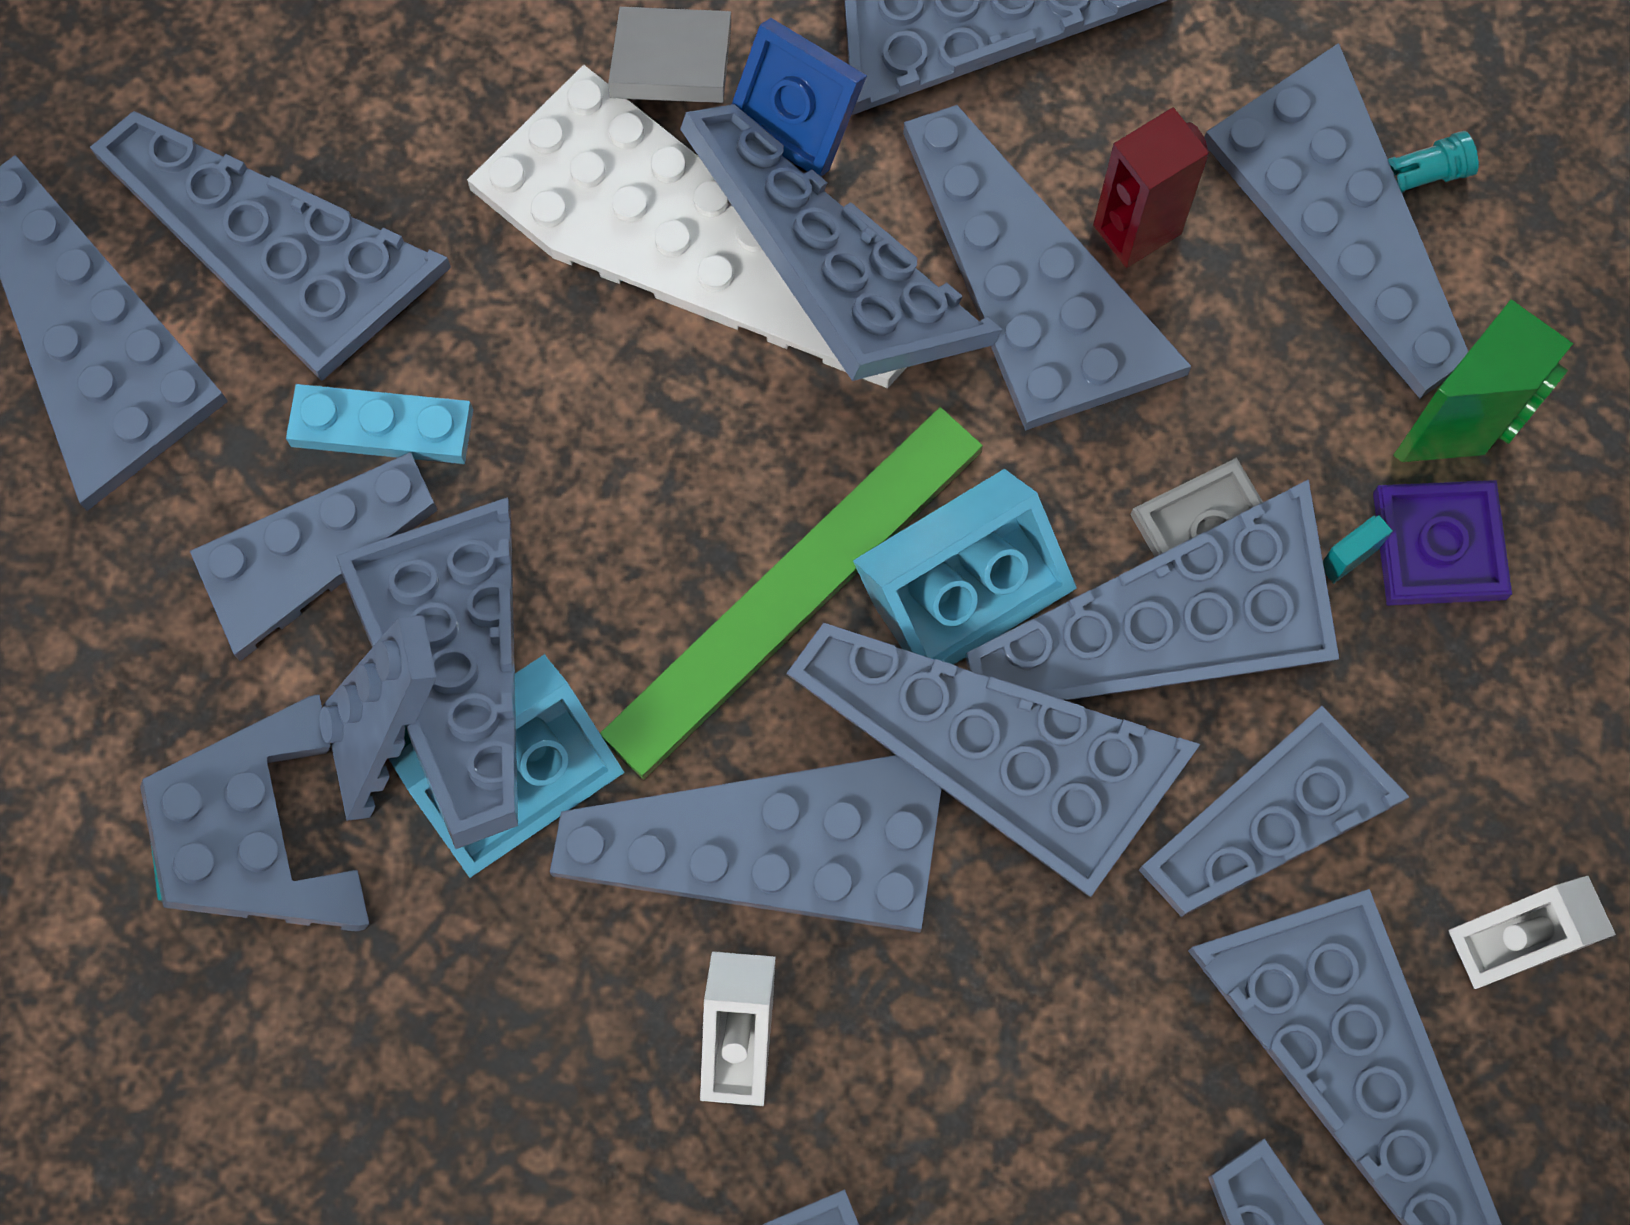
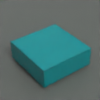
M1379 515L1377 517L1372 516L1331 548L1323 560L1325 575L1335 584L1378 551L1393 530Z

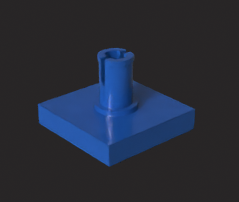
M770 18L761 23L758 28L732 104H735L784 145L783 157L807 172L813 170L822 177L831 168L867 75Z

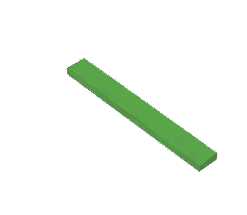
M939 407L600 732L606 744L645 780L858 573L853 563L854 559L896 535L906 527L982 453L983 445L944 409Z

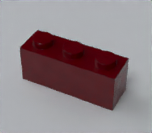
M1174 107L1113 143L1093 226L1125 268L1130 267L1182 234L1209 156L1207 143L1201 131L1193 123H1186Z

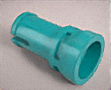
M1464 130L1451 134L1450 137L1435 141L1432 147L1388 159L1394 176L1397 175V183L1402 193L1405 190L1440 179L1448 182L1457 178H1467L1476 175L1479 168L1476 146L1470 134Z

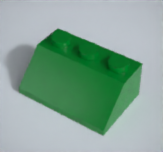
M1511 299L1440 386L1393 456L1401 462L1485 455L1498 438L1509 445L1568 372L1558 362L1574 343Z

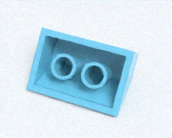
M1005 469L853 560L875 609L901 648L953 665L965 658L967 652L999 637L1077 589L1038 493Z
M545 654L515 673L518 826L455 849L412 743L402 749L399 757L389 758L405 787L469 878L559 818L561 811L571 810L625 773L568 682Z

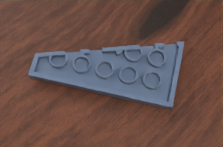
M844 0L848 64L867 75L852 115L1168 0Z
M1338 43L1206 131L1204 138L1208 150L1416 395L1422 398L1448 378L1468 353V349Z
M735 104L686 112L680 130L852 381L995 344L1002 331L997 324L987 316L979 322L959 305L963 297L947 282L938 287L916 268L918 258L853 203L850 202L843 207L825 192L828 182L813 170L802 173L782 156L784 145Z
M135 111L131 112L90 146L97 159L321 381L451 268L448 258L430 249L428 252L404 242L402 236L385 228L379 230L351 217L350 212L272 175L270 178L248 169L244 162L227 154L223 157L201 147L194 142L193 138Z
M14 155L0 166V279L79 503L88 511L228 401L218 387L19 158Z
M1309 479L967 652L965 656L968 670L1068 701L1338 660L1339 653Z
M826 623L821 625L786 673L1090 897L1200 746V744L1186 739L1176 738L1151 730L1127 720H1120L1086 709L1084 706L965 670L956 665L906 651L894 645Z
M1370 889L1191 947L1188 950L1402 1225H1502Z

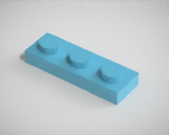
M296 384L286 440L291 447L396 458L411 452L416 460L465 464L473 407L470 401Z

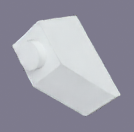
M1589 876L1552 886L1448 930L1474 989L1616 935Z
M712 952L704 997L700 1101L764 1106L776 957Z

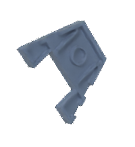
M320 695L309 696L142 779L140 788L163 908L243 918L253 915L285 919L286 923L309 926L311 923L341 926V930L347 931L365 930L369 925L358 870L293 881L289 869L267 763L327 754L330 743L324 741L320 730V712L322 709Z

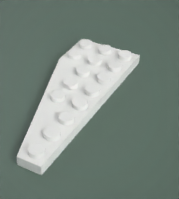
M585 65L567 80L467 179L470 190L553 259L571 266L575 262L598 271L602 278L618 284L624 281L654 293L656 299L736 330L739 329V326L766 336L767 342L785 349L788 346L797 348L822 358L823 363L846 372L699 156L628 99L610 98L609 84ZM906 368L863 379L888 388Z

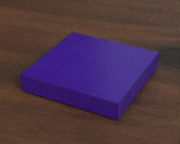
M1497 480L1378 485L1373 492L1376 517L1379 515L1393 530L1380 547L1387 605L1507 600L1512 595Z

